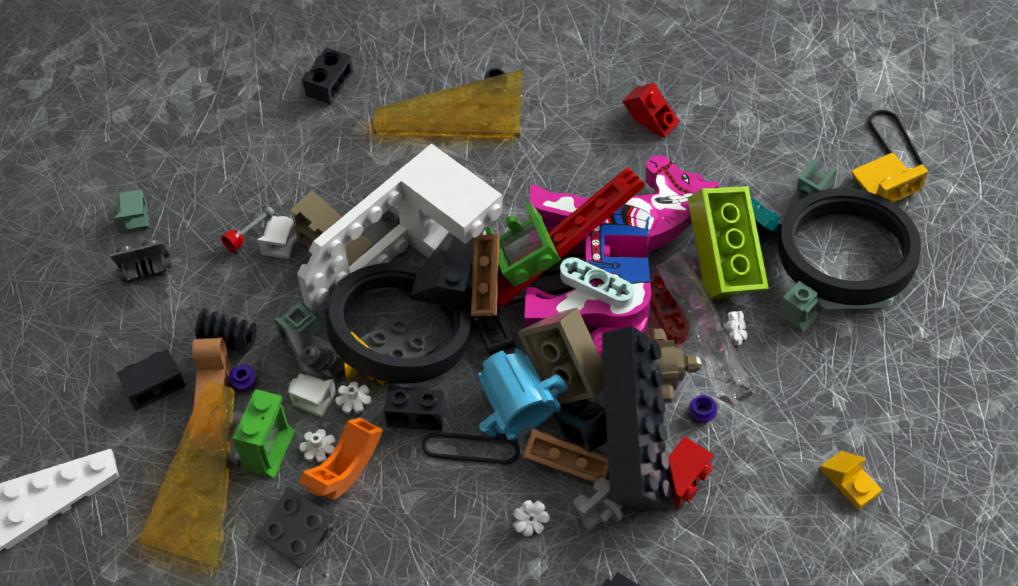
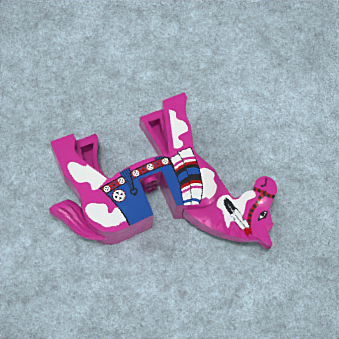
M656 155L649 158L646 163L645 181L650 187L655 189V194L635 195L565 254L585 253V262L630 282L634 288L632 304L626 308H616L577 289H573L560 296H554L536 287H527V294L525 295V328L555 313L577 307L600 358L603 357L602 333L633 326L642 333H645L648 326L651 300L648 257L651 251L668 244L692 224L687 198L704 188H719L720 183L707 182L699 173L684 172L665 156ZM530 185V202L543 217L542 220L548 233L588 200V198L572 194L549 192L539 186ZM537 230L529 233V249L541 240ZM594 278L589 281V284L593 287H601L604 285V281ZM622 291L620 294H617L616 296L621 297V295L623 294L626 295V292Z

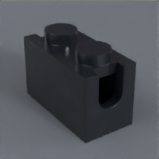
M168 348L161 352H155L148 358L135 364H130L123 370L116 372L135 411L186 387Z

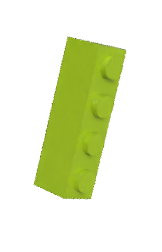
M749 187L704 188L687 198L706 300L733 298L769 289Z

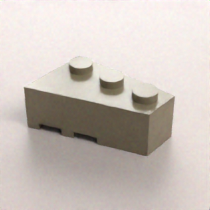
M313 190L290 209L297 239L308 248L311 247L316 238L342 218ZM362 234L345 246L349 266L373 247L372 242Z

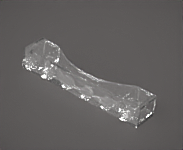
M676 252L657 265L658 271L665 286L679 304L698 338L706 360L707 376L718 399L735 406L756 393V390L693 261Z

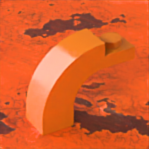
M361 417L347 421L341 438L332 454L321 465L303 471L299 482L307 486L308 491L315 495L326 496L331 500L337 499L352 486L368 464L377 447L383 429Z

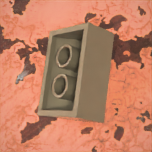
M577 307L555 313L518 332L540 379L544 381L557 374L568 384L567 390L556 398L560 405L593 398L604 389L603 362Z

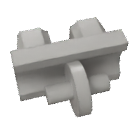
M601 477L594 483V496L589 498L585 494H581L573 500L575 510L580 515L583 525L588 531L594 529L601 522L605 523L609 518L614 522H619L623 518L620 511L623 506L610 501L609 480Z

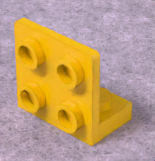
M890 153L853 169L851 175L864 191L877 194L895 203L921 191L928 170L923 164L913 169H907L894 153Z

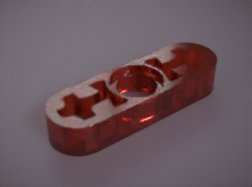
M655 274L650 276V305L660 328L664 330L667 340H675V344H681L688 338L689 324L670 281L664 275ZM654 285H657L659 288H662L661 297H659L660 294L658 289L653 288ZM668 304L674 308V311L672 313H664L660 310V307ZM674 320H675L676 329H677V330H681V333H679V334H677V332H676L675 330L672 331V327H673V323H672V322H673Z

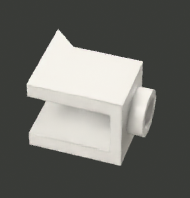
M272 216L271 221L267 223L263 237L257 239L261 255L290 258L297 237L293 219L285 216Z
M300 373L297 378L291 381L288 393L293 406L322 417L334 398L336 389L333 379L323 381L307 373L306 375Z

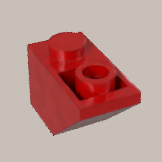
M655 83L636 87L622 100L636 122L661 137H666L680 123Z
M685 436L668 456L669 467L667 475L673 503L678 509L681 508L685 501L688 503L692 501L698 491L696 486L701 480L707 481L714 469L711 466L714 454Z

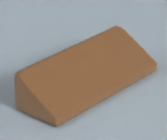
M500 234L479 235L474 238L471 316L477 318L497 315Z
M532 428L522 457L594 483L601 477L607 478L609 473L608 454L597 450L589 452L571 441Z

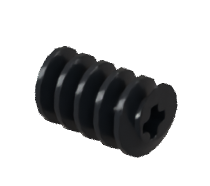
M208 309L201 310L195 326L196 339L223 338L226 348L229 351H237L239 354H245L251 349L257 333L255 322L248 328V321L245 319L238 323L237 317H232L229 320L227 314H222L219 318L218 312L213 311L209 314Z

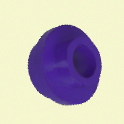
M249 365L236 366L229 374L230 385L238 391L250 390L257 379L255 370Z
M699 395L689 404V414L698 422H709L716 416L717 405L707 395ZM704 408L707 412H701L698 409Z

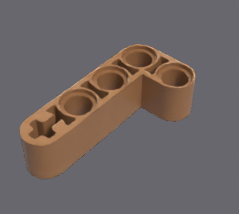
M223 338L194 339L192 343V356L197 369L192 423V447L194 451L219 450L226 434L230 374L229 354Z

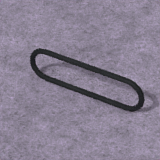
M432 432L427 434L422 441L424 453L436 458L510 464L518 458L520 453L517 443L507 438ZM433 436L505 442L514 446L515 455L511 459L501 460L432 453L427 450L426 442Z

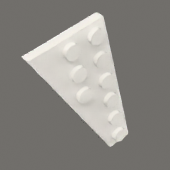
M112 449L0 483V551L2 549L8 550L48 524L47 520L60 512L64 514L72 508L70 505L84 496L90 497L118 479L119 474Z

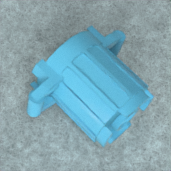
M515 348L516 353L505 355L504 351L492 355L483 362L484 370L482 374L478 373L481 387L495 412L480 423V430L489 437L505 433L508 440L519 438L518 434L531 431L532 428H537L548 420L554 411L557 413L561 410V406L556 398L567 390L568 384L557 374L542 381L529 357L524 355L520 349Z

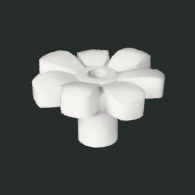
M741 311L729 312V321L726 324H720L719 332L721 335L730 334L731 342L734 341V345H741L742 341L747 339V332L743 330L746 328L745 321L743 320L744 315Z
M351 382L348 387L342 385L338 389L341 396L336 397L337 407H342L343 413L347 415L351 414L353 409L355 413L359 414L364 411L363 406L368 407L371 404V397L367 396L369 389L366 385H362L359 388L357 382Z
M319 429L314 434L307 432L304 435L306 442L300 444V451L304 454L305 460L312 462L316 457L317 462L322 464L326 461V455L330 456L334 451L335 447L333 445L336 441L333 435L326 436L325 430Z
M528 500L523 503L522 507L515 509L513 516L518 520L514 522L513 527L517 532H522L526 537L533 534V529L540 534L544 530L541 522H548L550 516L544 511L545 506L543 503L536 501L533 504Z

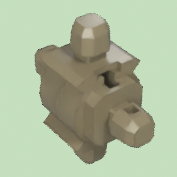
M653 329L650 333V338L658 342L661 348L659 364L663 375V385L661 386L662 398L664 403H670L673 399V390L677 389L678 381H683L685 371L687 373L699 371L701 369V360L697 355H686V357H683L682 348H675V340H667L663 329Z

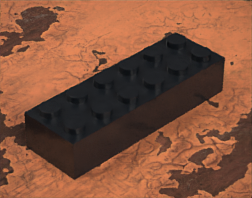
M633 326L602 333L610 501L638 513L668 508L671 487L667 481L669 459L665 452L667 431L663 422L665 403L661 393V386L663 385V375L659 364L661 348L658 342Z

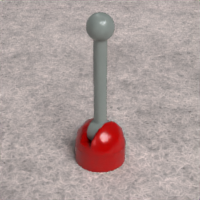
M266 207L262 215L241 231L229 230L223 234L221 241L229 251L236 252L244 243L243 235L266 217L273 216V208Z

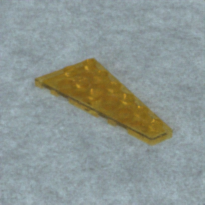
M523 69L377 107L374 113L373 132L374 134L520 138Z
M205 381L139 539V542L144 545L221 569L222 566L220 554L221 543H223L224 532L222 531L223 514L226 513L229 473L227 461L231 446L229 435L230 425L233 420L235 393L232 388Z

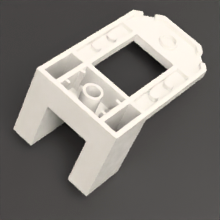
M430 144L313 241L309 249L312 256L308 264H302L297 273L304 304L311 310L327 309L333 290L344 277L366 266L389 263L396 255L403 253L409 244L428 259L449 232L466 244L473 237L479 236L483 228L491 221H495L500 217L503 211L502 194L436 146ZM398 205L400 224L349 266L345 246L352 240L357 239L362 234V231L372 223H376L391 207ZM472 278L470 281L469 289L472 288Z

